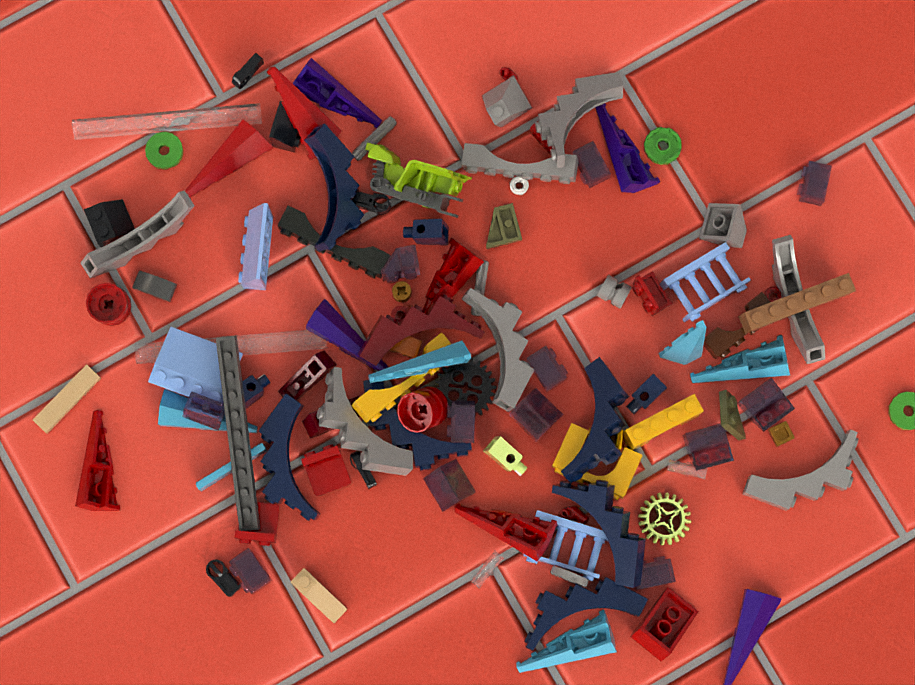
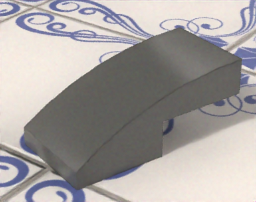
M139 270L132 288L170 302L177 284Z

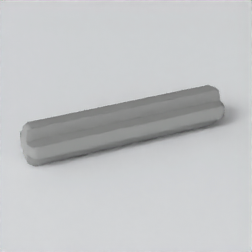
M389 116L352 152L355 156L354 158L358 161L361 160L369 152L365 150L367 142L376 145L396 126V120Z
M485 260L477 269L474 288L482 292L483 296L489 262ZM472 307L471 315L480 316Z

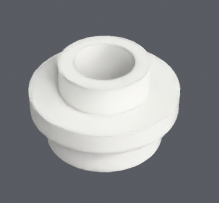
M521 176L514 177L510 182V189L516 195L525 194L529 188L528 181L521 178ZM521 183L523 187L521 189L516 188V184Z

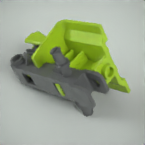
M367 142L365 150L369 151L368 157L377 160L376 163H373L374 166H377V168H373L377 173H372L375 176L370 181V187L373 191L419 204L422 207L432 208L439 213L458 218L459 215L447 212L449 201L453 199L463 202V199L456 197L461 192L463 183L468 179L471 180L472 177L417 160L409 161L404 169L401 166L400 158L386 146Z

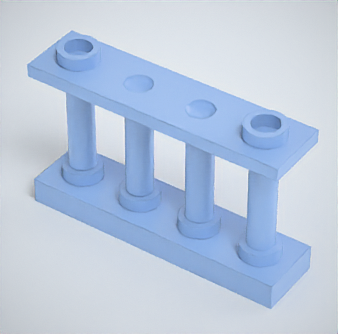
M726 242L666 277L659 284L663 291L667 288L673 289L688 314L682 319L684 322L689 319L693 322L701 316L700 313L735 291L739 294L748 288L746 284L751 279L748 277L741 281L726 259L727 255L725 253L730 249ZM713 260L719 261L735 286L726 291L711 269L710 262ZM698 269L705 272L719 293L712 300H710L694 276L696 275L695 271ZM685 278L690 282L704 305L694 309L679 286L680 280Z
M537 510L535 517H539L540 520L557 521V533L549 559L540 557L538 561L582 574V577L589 581H594V578L599 579L600 575L594 573L602 544H605V541L609 542L604 531ZM569 529L575 531L576 538L567 565L558 562L557 557L564 534ZM588 535L594 537L593 541L595 543L587 570H583L575 566L583 539ZM523 554L524 557H527L526 561L535 564L538 563V561H535L529 556Z

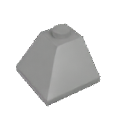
M515 76L510 77L482 95L488 114L493 123L500 128L532 109Z
M709 203L699 239L718 245L726 242L729 247L742 248L747 228L741 205Z

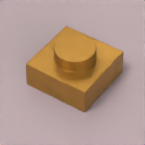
M787 421L768 429L776 447L795 438Z

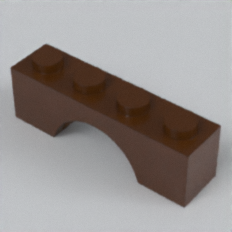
M761 292L747 303L745 310H752L768 304L770 301ZM717 327L705 337L704 347L714 359H717L719 356L723 359L731 352L729 348L733 345L738 347L745 341L744 336L747 334H745L743 327L736 331H725ZM758 330L750 332V335H753Z

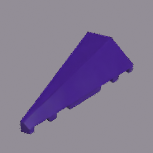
M310 58L293 82L309 100L318 103L323 108L344 116L350 115L357 118V121L371 123L375 128L382 122L375 113L312 58Z
M606 104L597 106L596 110L621 192L636 193L657 185L660 182L659 178H654L650 173V165L643 163L639 156L640 151L625 130L618 128L615 123L617 119L614 115L610 116L605 108Z
M324 299L314 311L306 325V329L377 371L389 368L382 359L375 366L357 355L365 341L333 306Z
M749 589L744 590L723 685H732L780 604L781 598Z

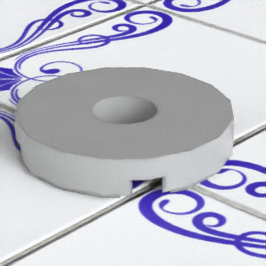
M553 566L550 572L556 577H561L568 582L582 587H587L589 582L588 579L556 566Z

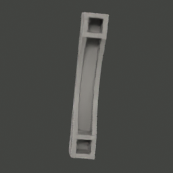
M465 143L461 165L466 172L476 174L478 171L490 176L503 174L504 177L508 178L521 176V178L526 180L540 178L544 182L559 180L562 184H570V182L576 181L579 160L577 155L565 154V167L557 168L556 162L552 161L551 157L536 163L517 164L498 158L484 145Z

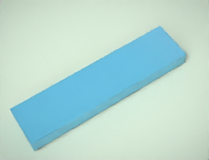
M263 443L251 449L252 460L268 451ZM231 462L196 482L197 488L203 491L231 474Z

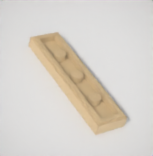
M86 364L33 421L48 434L92 389L101 377Z

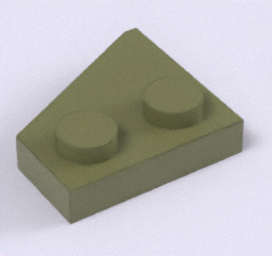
M513 203L495 207L486 249L522 241Z
M727 390L720 391L721 426L737 440L746 439L735 396L731 395Z

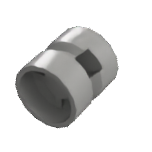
M608 274L597 297L604 301L611 300L612 305L621 309L632 287L624 282L619 284L618 279Z

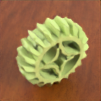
M666 492L664 498H662L661 493H658V500L652 495L650 496L652 503L645 500L644 504L647 508L640 507V510L645 512V514L638 515V518L644 519V521L638 524L639 526L645 525L646 528L642 529L641 532L645 533L648 530L647 539L651 538L652 535L654 536L653 543H656L659 538L660 545H664L665 539H667L668 545H671V538L675 542H679L677 535L683 538L685 534L682 530L689 531V527L685 526V523L690 524L691 520L685 519V517L690 516L691 513H684L683 510L687 509L688 506L684 505L681 507L680 504L683 502V499H679L676 502L677 495L675 494L669 499V493ZM659 503L670 504L676 509L667 512ZM654 507L656 509L657 519L654 522L650 523L649 514L651 509ZM661 514H663L664 516H669L670 514H673L667 520L669 521L668 524H666V522H660L656 524V522L660 521V518H662L660 516ZM679 514L680 524L675 531L672 519ZM663 526L670 534H659L654 528Z

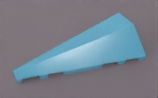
M704 321L696 323L695 328L688 329V332L671 343V347L667 346L663 351L659 352L660 358L686 365L702 357L707 328Z
M777 336V340L768 344L765 341L761 343V347L754 350L746 349L725 358L721 364L714 367L711 365L706 366V370L700 373H690L692 383L790 375L783 336Z
M461 340L368 375L369 382L374 383L426 374L429 369L467 363L471 359V354Z
M164 389L159 406V426L227 431L225 413ZM248 423L249 433H257L258 427Z
M605 610L599 611V615L592 620L586 619L583 621L584 625L576 630L570 629L546 644L547 647L542 651L531 653V657L520 663L518 661L516 667L519 673L617 652L615 639Z

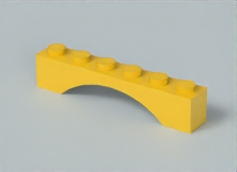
M440 333L424 347L422 355L451 345V343L443 333ZM440 368L429 369L426 374L411 376L401 384L391 388L368 390L354 401L351 406L365 423H368L370 420L375 422L382 416L381 411L385 408L387 411L397 404L395 402L396 399L410 393L409 389L414 385L419 387L426 381L424 379L425 376L428 374L434 375Z

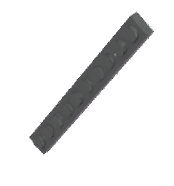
M237 335L216 337L239 531L259 530V512Z

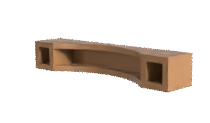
M849 273L746 311L738 317L745 334L797 313L850 295L856 289Z

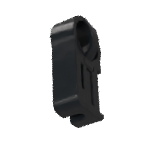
M255 53L234 74L232 84L238 89H242L261 65L264 64L263 58Z
M358 189L355 191L356 195L352 198V201L358 208L380 215L390 211L391 202L386 195L377 193L371 195L360 192ZM381 198L386 199L388 205L379 204L376 201ZM375 206L383 208L384 210H378L375 208Z
M357 450L350 454L351 464L352 457L357 468L353 464L352 466L359 470L368 489H371L377 483L370 470L362 469L361 453Z
M210 561L206 566L207 575L213 579L228 597H232L236 591L242 588V585H238V582L228 573L229 570L222 561ZM214 562L220 563L223 566V573L215 567ZM210 567L214 570L218 577L211 575L209 570Z

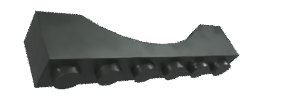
M289 205L287 206L278 223V228L281 230L280 233L287 237L292 235L298 238L297 241L303 245L311 244L315 246L321 235L311 226L305 213ZM335 244L330 250L320 251L322 254L325 252L331 254V258L341 262L344 260L348 262V266L355 270L360 268L366 271L365 274L374 279L376 276L382 277L391 259L390 254L373 246L352 249Z

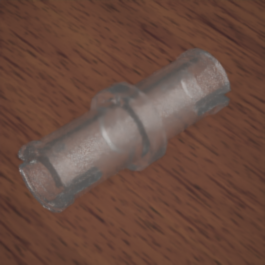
M669 459L667 471L684 474V477L693 476L704 480L708 469L707 467L692 465L688 461L684 463Z
M494 551L485 564H481V569L470 581L480 589L487 578L494 574L493 571L504 557Z

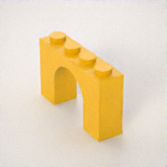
M695 394L626 429L623 432V439L628 449L634 451L671 428L680 424L682 426L697 418L704 410Z
M571 423L552 465L555 468L554 472L564 476L561 470L572 462L580 452L589 430ZM624 447L622 455H620L612 472L604 476H595L586 472L581 479L575 482L591 484L595 483L596 480H606L608 484L615 485L613 499H623L642 458V454Z

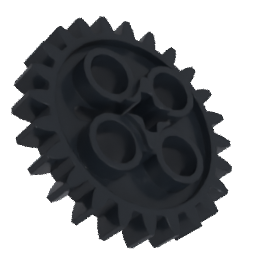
M471 358L469 363L450 365L449 369L442 367L444 374H437L441 380H436L435 384L439 385L437 389L447 398L448 410L451 411L450 417L456 413L458 420L461 418V415H464L465 420L468 419V415L475 419V413L482 416V409L489 410L486 404H493L490 397L495 396V393L491 392L497 388L491 385L495 382V378L489 379L492 371L486 373L487 366L485 365L481 368V361L473 364V358ZM461 373L464 378L462 381L456 382L452 378L453 375ZM479 377L482 380V384L474 386L471 382L472 379ZM453 384L459 387H464V385H468V389L482 391V393L478 394L470 390H467L466 393H463V390L461 388L449 387L448 385ZM450 392H457L459 398L455 401L450 400L448 397ZM469 396H476L478 402L475 405H470L467 399Z

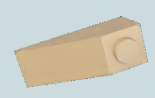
M305 568L290 582L333 623L348 610Z

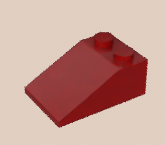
M667 587L630 637L658 660L663 661L672 653L699 611Z

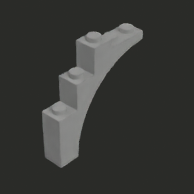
M620 72L575 79V87H572L573 94L557 96V104H554L553 112L538 114V122H535L536 132L540 133L542 141L547 140L548 147H552V150H550L551 159L556 162L557 168L565 167L564 144L574 124L595 107L623 98L624 85Z
M185 190L178 192L164 208L142 225L114 242L87 253L80 263L90 279L125 266L134 255L151 250L159 239L176 234L184 224L182 222L183 219L195 206Z
M788 235L773 239V280L781 292V298L802 291L803 288L797 268L792 236ZM809 309L788 317L790 320L791 336L805 362L810 364L826 359L825 345L818 333Z
M470 288L465 292L462 300L473 307L484 319L496 341L500 357V378L492 403L509 412L515 408L535 370L526 361L519 360L529 341L520 332L513 331L522 311L513 303L505 302L502 306H499L497 301L486 298L477 289Z
M334 367L327 373L325 383L328 386L325 394V403L317 411L319 426L339 429L338 438L341 441V448L362 451L360 461L362 462L363 470L406 476L413 470V451L396 447L384 441L362 423L346 396L342 379V368Z
M853 430L847 431L841 445L833 456L813 472L797 478L782 480L750 475L742 494L787 511L795 505L797 499L794 496L795 494L815 501L823 496L825 491L823 484L841 491L846 490L847 487L850 488L854 478L851 476L853 471L845 468L851 464L852 456L850 454L852 448L855 449L858 444L859 438L856 437L858 432Z

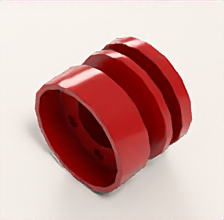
M98 284L87 295L86 308L93 319L104 325H119L130 315L131 299L124 290L115 284ZM109 301L113 303V309L108 308L109 306L107 303Z
M427 386L404 395L398 403L397 414L403 427L411 432L418 433L441 424L448 415L449 405L447 398L439 389Z

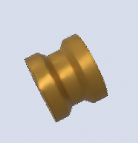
M400 281L392 288L393 297L396 301L404 303L410 299L412 292L408 283Z

